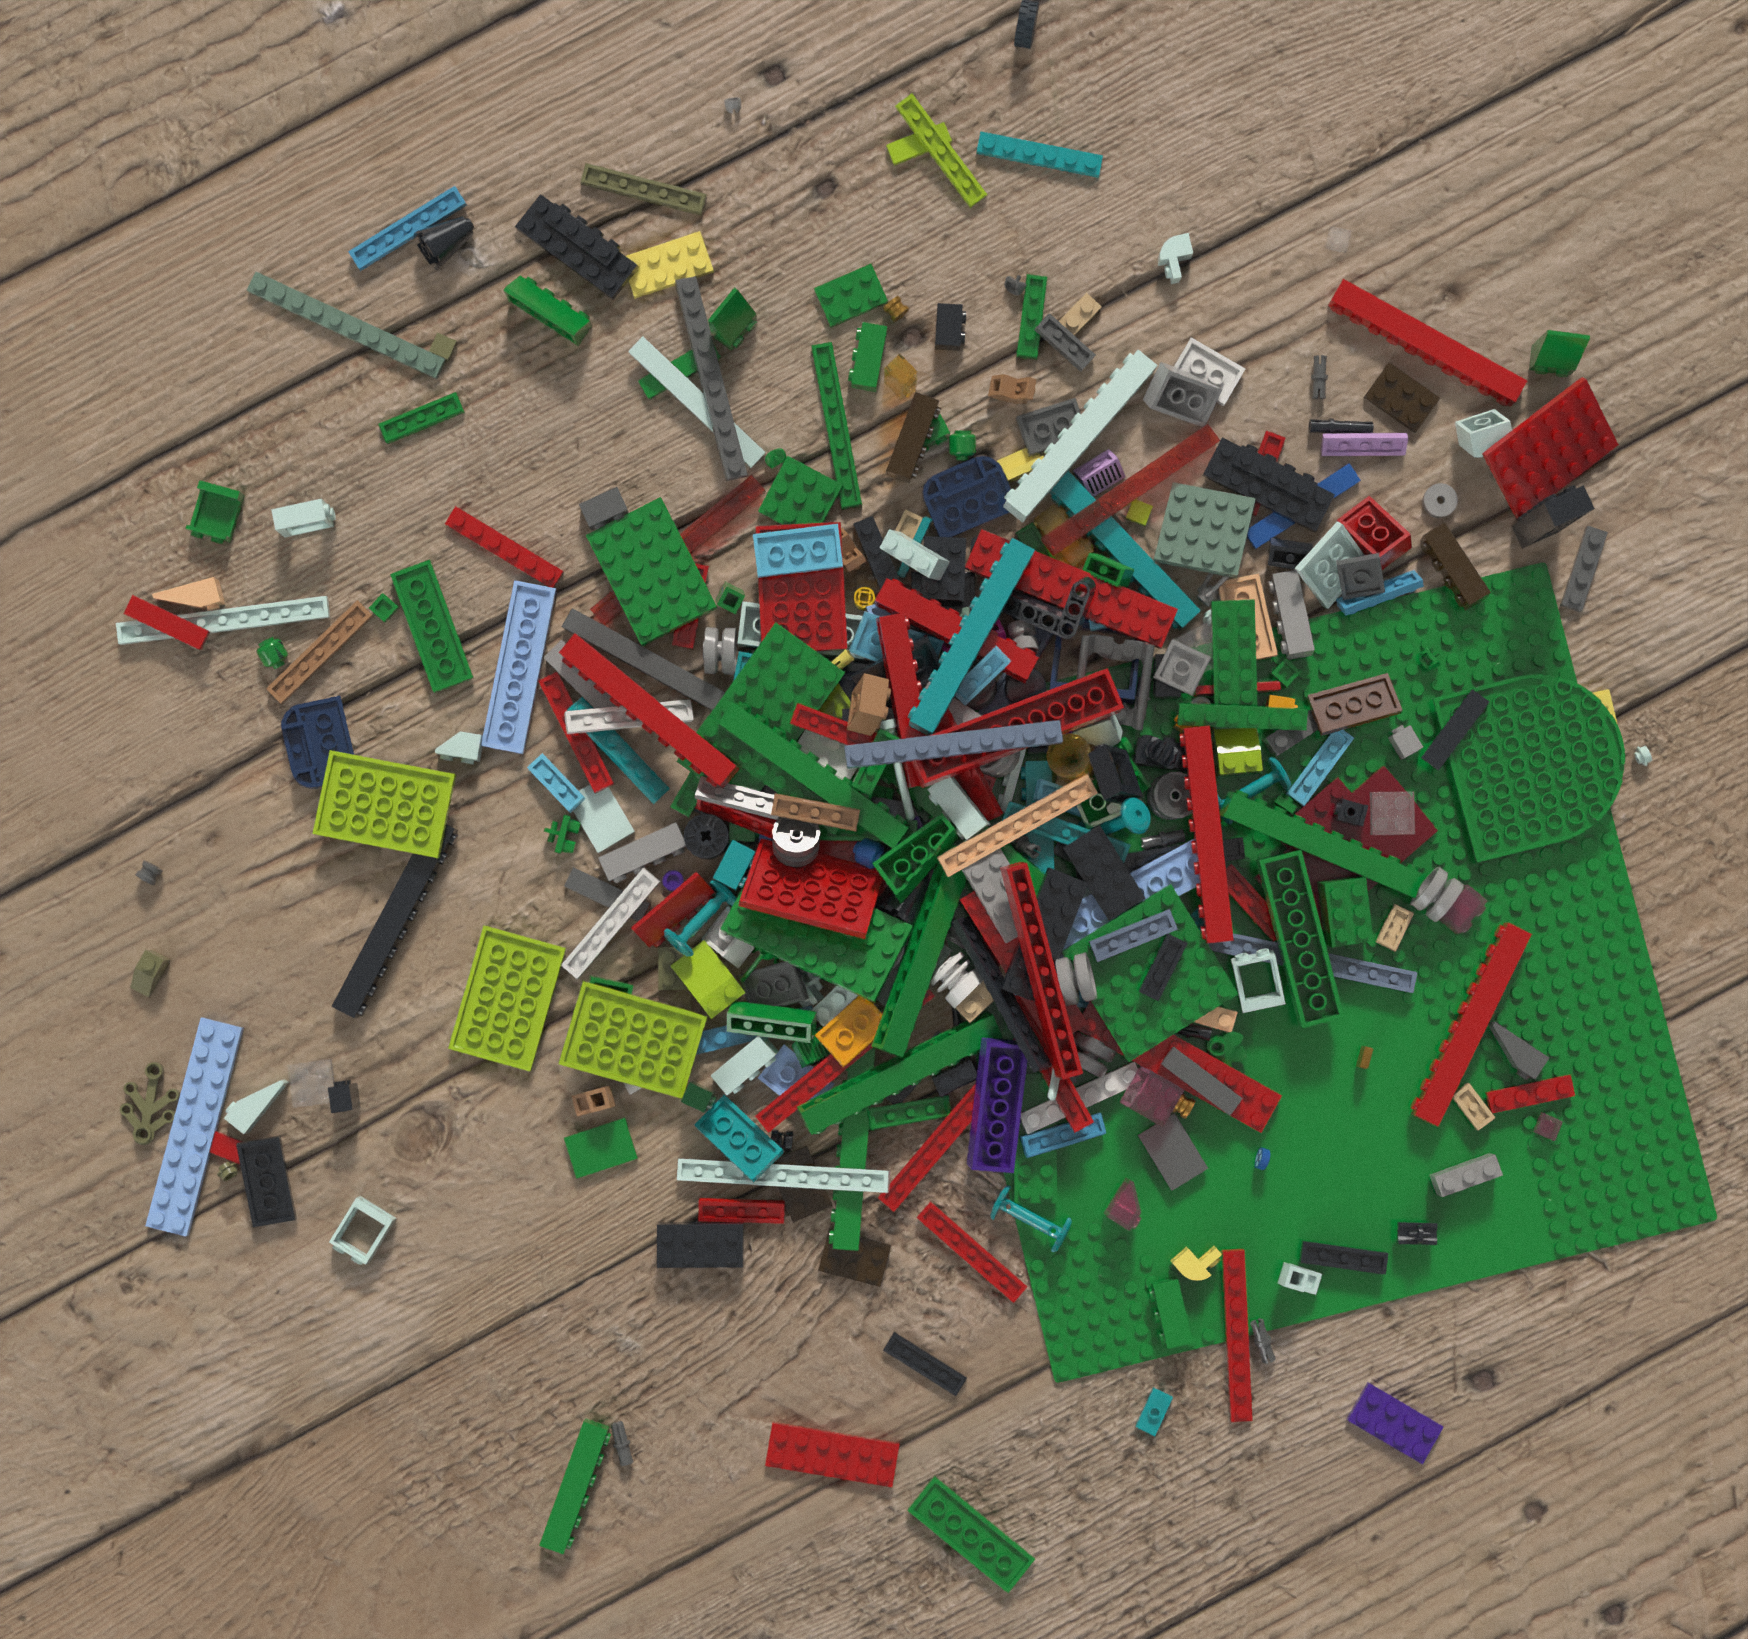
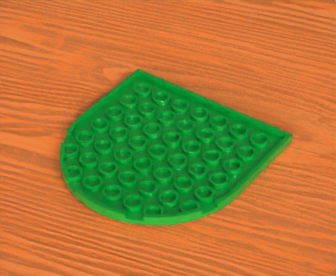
M1533 674L1514 677L1432 699L1440 731L1472 689L1490 701L1448 757L1476 863L1571 839L1582 834L1598 822L1614 803L1623 782L1625 765L1624 742L1613 715L1610 714L1602 701L1585 687L1562 677Z

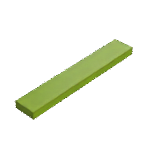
M911 93L895 105L897 111L969 208H972L984 199L987 193L915 96Z

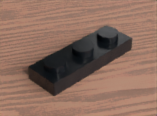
M1166 934L1138 991L1159 1001L1188 943L1170 934Z

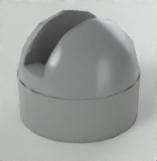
M734 97L724 100L727 112L733 114V109H735L736 113L740 111L741 98Z

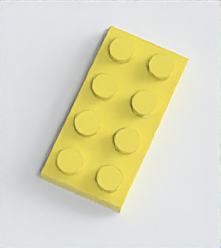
M700 231L626 256L639 267L629 280L635 299L675 286V280L694 276L698 278L714 272Z

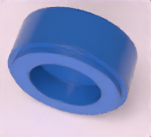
M1261 1147L1258 1150L1255 1158V1168L1260 1170L1266 1169L1270 1160L1269 1149Z

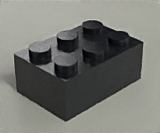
M924 536L923 546L950 562L940 580L928 578L922 574V597L928 600L931 598L935 599L942 605L963 606L966 538Z

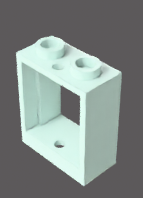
M322 499L271 510L275 530L284 537L334 527L333 521L336 520L334 509L330 508V505Z
M1260 949L1256 951V954L1251 955L1241 953L1231 959L1243 1013L1285 1004L1273 950ZM1270 960L1276 992L1245 998L1238 966Z
M359 1196L351 1205L329 1243L333 1244L332 1248L341 1254L346 1252L351 1255V1260L359 1265L364 1263L366 1265L370 1263L397 1218ZM358 1209L384 1224L367 1254L341 1239Z

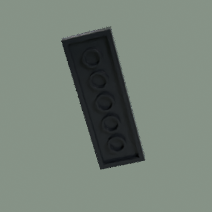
M1047 867L1036 898L1056 969V959H1059L1089 883ZM1018 942L1000 989L1035 1002L1020 942Z

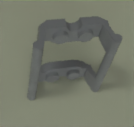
M1082 635L1076 680L1085 677L1087 660L1093 652L1107 659L1121 661L1141 659L1143 670L1137 708H1129L1127 704L1122 702L1124 708L1115 716L1119 724L1131 726L1136 730H1143L1155 645L1132 639H1126L1123 644H1117L1114 641V637Z

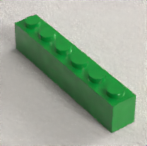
M587 1418L583 1421L539 1546L560 1554H564L566 1549H571L575 1538L571 1536L574 1528L578 1529L582 1518L579 1515L581 1507H586L589 1495H586L587 1489L594 1485L597 1476L593 1474L595 1467H600L604 1454H601L603 1445H608L611 1434L608 1433L609 1426Z

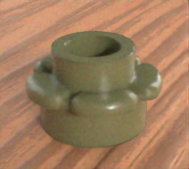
M230 1162L222 1164L219 1167L217 1176L221 1177L223 1181L234 1178L238 1174L237 1165Z

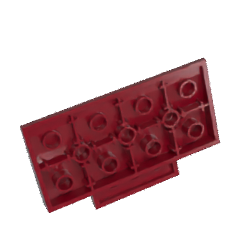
M1385 766L1380 767L1352 792L1337 777L1295 813V815L1305 818L1306 824L1312 826L1313 822L1324 826V831L1331 834L1332 831L1344 835L1343 839L1348 842L1354 839L1363 843L1362 848L1367 850L1370 847L1382 851L1381 856L1388 858L1391 855L1400 859L1401 862L1438 831ZM1340 799H1346L1368 805L1363 826L1356 827L1335 821V815H1333L1335 803H1339ZM1349 808L1347 810V814L1349 816H1352L1354 814V810L1352 808ZM1281 842L1286 848L1281 854L1300 850ZM1302 851L1323 931L1317 881L1358 874ZM1258 873L1254 879L1263 888L1260 874ZM1366 878L1367 890L1369 891L1377 882Z

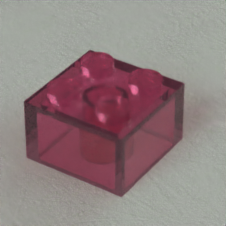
M1140 1065L1120 1103L1164 1127L1184 1089Z

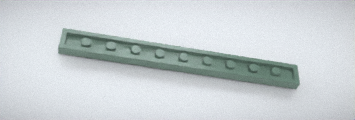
M255 272L247 288V291L253 295L435 379L438 378L446 362L444 358L258 272Z

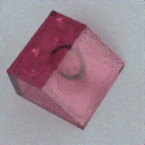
M1126 1177L1104 1211V1214L1130 1231L1131 1228L1135 1229L1139 1224L1141 1210L1135 1184Z

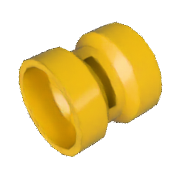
M861 587L854 594V604L859 610L866 611V606L875 603V594L870 588Z

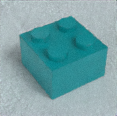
M732 840L713 879L738 891L747 880L746 874L751 868L756 852Z

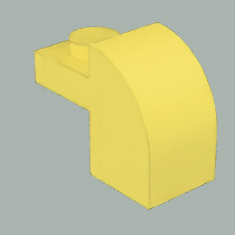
M1213 1246L1197 1259L1190 1249L1185 1247L1170 1261L1185 1277L1191 1280H1204L1211 1276L1206 1268L1208 1266L1210 1268L1214 1267L1220 1261L1219 1257L1222 1254Z

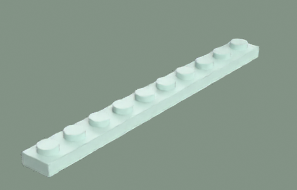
M321 596L177 616L210 631V633L330 618L328 597ZM137 620L116 623L119 645L173 638Z
M678 1159L677 1180L889 1193L890 1171L772 1164L753 1183L737 1166L729 1161Z

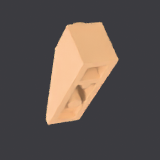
M215 577L152 594L154 599L161 602L207 611L220 609L219 606L225 605L219 580Z

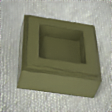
M437 332L429 352L449 361L458 342Z

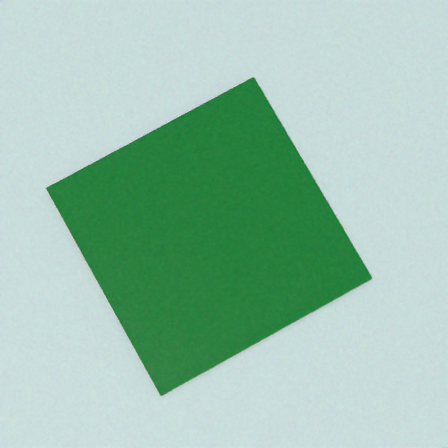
M1542 562L1481 577L1491 593L1487 599L1466 611L1456 603L1453 591L1446 586L1387 600L1346 616L1342 611L1310 618L1308 621L1315 649L1313 655L1289 660L1301 673L1287 688L1280 683L1281 690L1278 692L1257 693L1258 706H1266L1267 697L1275 695L1293 698L1298 708L1310 710L1307 696L1310 694L1388 673L1402 707V713L1344 729L1354 739L1308 802L1337 777L1352 792L1380 767L1385 766L1438 830L1400 864L1407 866L1409 863L1419 867V872L1425 874L1423 881L1435 868L1440 867L1448 873L1447 881L1455 878L1464 886L1460 895L1446 914L1437 922H1434L1426 916L1427 907L1423 910H1418L1410 904L1413 897L1377 883L1368 891L1374 941L1339 947L1326 945L1329 954L1417 972L1413 993L1334 977L1344 1018L1305 1028L1298 1026L1282 965L1277 966L1285 1004L1243 1013L1239 995H1236L1238 1005L1235 1011L1238 1013L1232 1032L1243 1035L1240 1045L1245 1048L1248 1059L1232 1062V1068L1282 1095L1262 1133L1137 1063L1135 1064L1143 1082L1087 1107L1090 1115L1101 1113L1107 1134L1057 1149V1203H1016L1063 1228L1068 1217L1072 1221L1070 1230L1058 1251L1052 1252L1051 1250L1056 1239L1015 1218L1053 1377L1057 1383L1226 1342L1222 1255L1219 1257L1220 1261L1214 1267L1210 1268L1208 1266L1206 1268L1211 1274L1210 1277L1204 1280H1191L1181 1274L1170 1261L1185 1247L1189 1248L1197 1259L1213 1246L1221 1254L1222 1250H1245L1248 1333L1250 1336L1254 1335L1250 1323L1255 1319L1257 1325L1259 1323L1258 1319H1263L1266 1331H1271L1712 1222L1717 1219L1714 1201L1611 808L1592 827L1571 839L1476 863L1448 759L1439 770H1436L1421 759L1422 755L1440 733L1433 698L1514 677L1533 674L1562 677L1578 684L1546 563ZM1273 627L1272 632L1278 655L1276 657L1256 660L1257 682L1277 681L1271 673L1286 658V654H1282L1280 642L1283 639L1282 635L1278 634L1277 627ZM1212 642L1191 647L1211 657L1197 686L1213 685ZM1427 647L1430 648L1432 654L1437 651L1440 654L1435 658L1440 661L1441 665L1432 670H1427L1419 660V655ZM1139 660L1135 696L1138 677H1142L1143 664L1141 660ZM1152 661L1150 675L1152 681L1149 691V698L1151 699L1148 700L1143 730H1136L1131 726L1120 724L1123 731L1121 738L1126 737L1134 751L1136 739L1141 738L1142 735H1151L1163 740V737L1174 738L1175 742L1180 743L1179 734L1182 733L1174 728V725L1177 723L1174 719L1178 715V703H1191L1197 697H1206L1211 704H1214L1213 696L1193 697L1187 693H1181L1179 699H1153ZM1131 662L1108 667L1116 689L1128 690ZM1106 668L1087 672L1085 676L1091 675ZM1077 675L1058 679L1057 682L1069 683L1075 681ZM1046 682V691L1050 689V682ZM1135 700L1133 704H1127L1129 708H1134ZM1403 725L1406 728L1411 725L1423 748L1404 759H1400L1388 737L1393 735L1391 731ZM1210 727L1217 794L1221 800L1226 798L1228 791L1235 793L1236 790H1240L1272 772L1268 759L1270 757L1273 758L1262 740L1279 729H1257L1263 771L1259 773L1217 776L1212 727ZM1319 730L1275 757L1286 771L1291 786L1330 734L1321 736ZM1073 736L1071 737L1070 744H1051V752L1049 754H1028V748L1025 751L1021 767L1024 766L1025 761H1051L1052 783H1056L1059 769L1081 775L1088 774L1089 777L1096 779L1094 772L1078 752L1088 742ZM1136 765L1150 784L1155 778L1170 772L1187 774L1186 771ZM1020 772L1012 802L1025 806V800H1021V788H1025V779H1021ZM1004 776L994 777L996 781L992 792L996 800H998L999 794H1004L1006 787L1002 786ZM1276 782L1250 798V800L1261 799L1268 802L1267 807L1274 809L1275 805L1272 802L1275 797L1287 795L1288 791L1279 782ZM1147 789L1142 793L1143 797L1140 798L1150 813L1151 820L1147 831L1142 834H1136L1125 827L1107 835L1131 844L1128 852L1143 850L1140 841L1142 837L1157 835L1161 831L1166 833L1183 829L1185 842L1167 845V847L1183 845L1194 839V832L1189 830V819H1192V813L1176 820H1164L1157 817L1147 804ZM1295 800L1293 804L1297 806V808L1295 809L1293 814L1288 815L1290 817H1292L1303 807ZM915 807L917 816H921L924 822L928 823L927 820H929L930 814L926 810L921 812ZM1063 812L1056 816V818L1076 825L1082 820V817L1068 812ZM1004 813L989 820L990 825L988 827L990 828L1003 819ZM1220 817L1222 839L1243 837L1245 859L1225 861V867L1227 868L1232 864L1266 901L1263 888L1254 879L1259 873L1256 860L1279 855L1286 848L1280 841L1234 821L1232 824H1227ZM958 838L952 846H958L963 841ZM1054 855V870L1077 879L1075 866ZM967 879L965 888L962 890L958 901V907L953 915L956 919L970 916L960 899L974 891ZM1196 887L1179 896L1189 914L1195 911L1198 905H1202L1201 896L1197 897ZM1229 895L1233 933L1271 941ZM1393 904L1414 913L1396 952L1375 942ZM1503 923H1511L1532 935L1489 1023H1498L1549 1057L1536 1079H1523L1516 1074L1517 1070L1511 1066L1487 1025L1456 1091L1469 1083L1488 1107L1485 1092L1571 1075L1575 1096L1492 1113L1495 1118L1479 1131L1474 1128L1452 1099L1439 1126H1434L1411 1114L1413 1110L1411 1109L1412 1102L1416 1097L1419 1098L1422 1092L1420 1086L1425 1078L1428 1079L1431 1073L1429 1070L1431 1063L1434 1059H1438L1441 1053L1439 1047L1444 1039L1447 1040L1450 1034L1448 1032L1450 1024L1453 1020L1456 1021L1459 1013H1457L1458 1008L1463 1001H1466L1469 995L1467 994L1468 987L1472 982L1475 983L1478 977L1476 971L1481 963L1484 964L1487 958L1485 955L1487 948L1490 944H1494L1497 938L1494 936L1499 925H1503ZM946 938L948 947L953 950L950 956L953 957L962 952L965 956L958 963L962 965L969 959L971 962L965 970L969 973L976 967L967 954L966 949L961 948ZM1212 951L1238 992L1231 959L1235 958V956ZM1260 961L1238 966L1245 998L1276 992L1270 963ZM993 1001L984 1011L988 1010L994 1016L1003 1036L1001 1039L1012 1040L1014 1036L1007 1027L1001 1012L997 1009L995 1001ZM1078 1007L1080 1012L1083 1013L1085 1008ZM1193 1022V1024L1210 1028L1209 1026ZM1211 1027V1037L1223 1036L1228 1033L1227 1031ZM1173 1034L1211 1055L1207 1050V1040L1195 1037L1185 1038L1186 1035ZM1221 1043L1214 1044V1048L1219 1049L1222 1046ZM1361 1046L1373 1048L1367 1069L1356 1067ZM980 1049L979 1052L975 1054L977 1066L979 1063ZM1116 1052L1112 1062H1106L1100 1058L1097 1059L1099 1063L1107 1067L1105 1074L1134 1062H1128L1125 1056ZM1027 1062L1026 1074H1036ZM1082 1069L1083 1074L1075 1078L1077 1083L1073 1085L1076 1088L1098 1077ZM1179 1092L1184 1093L1186 1098L1195 1100L1191 1112L1185 1119L1181 1117L1180 1113L1170 1110ZM1175 1113L1208 1169L1171 1191L1139 1139L1138 1134ZM1066 1117L1056 1121V1126L1068 1122ZM1261 1147L1270 1151V1160L1264 1170L1257 1169L1254 1165L1257 1152ZM1488 1153L1496 1155L1503 1174L1502 1176L1444 1197L1436 1195L1430 1174ZM1003 1172L1006 1185L1011 1186L1009 1191L1010 1200L1014 1202V1173ZM1397 1222L1437 1223V1245L1397 1244ZM1052 1228L1051 1233H1055L1056 1229ZM1302 1240L1387 1252L1389 1255L1386 1275L1300 1263ZM1283 1263L1294 1264L1321 1273L1322 1276L1316 1295L1278 1284ZM1176 1277L1179 1281L1193 1343L1167 1349L1165 1344L1160 1343L1158 1331L1162 1330L1160 1322L1156 1323L1153 1310H1157L1155 1301L1151 1302L1148 1289L1152 1288V1282Z

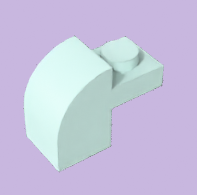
M1189 233L1171 237L1163 244L1159 253L1158 266L1167 265L1164 266L1166 278H1170L1171 284L1179 283L1182 277L1178 262L1191 259L1193 255Z
M1284 1262L1278 1284L1316 1295L1322 1274Z

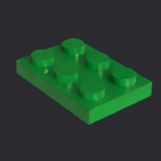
M872 264L814 288L831 328L888 303Z

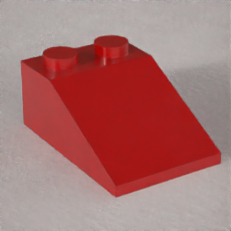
M1370 496L1337 519V522L1344 525L1364 555L1379 553L1382 570L1412 548L1411 534Z

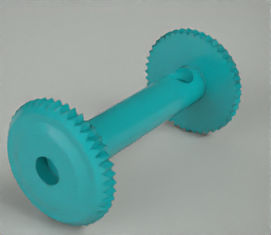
M1272 757L1268 759L1272 770L1271 773L1240 789V791L1249 794L1248 799L1276 782H1279L1286 791L1290 790L1291 782L1277 759ZM1218 795V804H1219V813H1220V810H1221V808H1222V805H1223L1225 799H1224V800H1221V798H1220L1219 795ZM1220 816L1225 823H1233L1232 820Z
M1130 797L1122 802L1120 816L1099 824L1106 836L1125 827L1132 831V833L1142 834L1149 828L1151 819L1146 805L1141 800ZM1083 819L1080 820L1078 826L1086 828Z
M712 880L709 883L716 893L715 898L709 900L683 928L680 935H676L669 929L664 930V936L670 944L687 957L694 954L687 945V940L692 938L719 910L722 902L733 906L737 899L725 885L717 880Z
M1005 1186L994 1203L990 1214L991 1219L994 1220L999 1211L1002 1210L1056 1239L1051 1251H1058L1070 1230L1071 1218L1068 1217L1063 1228L1007 1199L1011 1186ZM1007 1204L1011 1205L1010 1209L1006 1208ZM1052 1228L1056 1229L1055 1233H1051Z

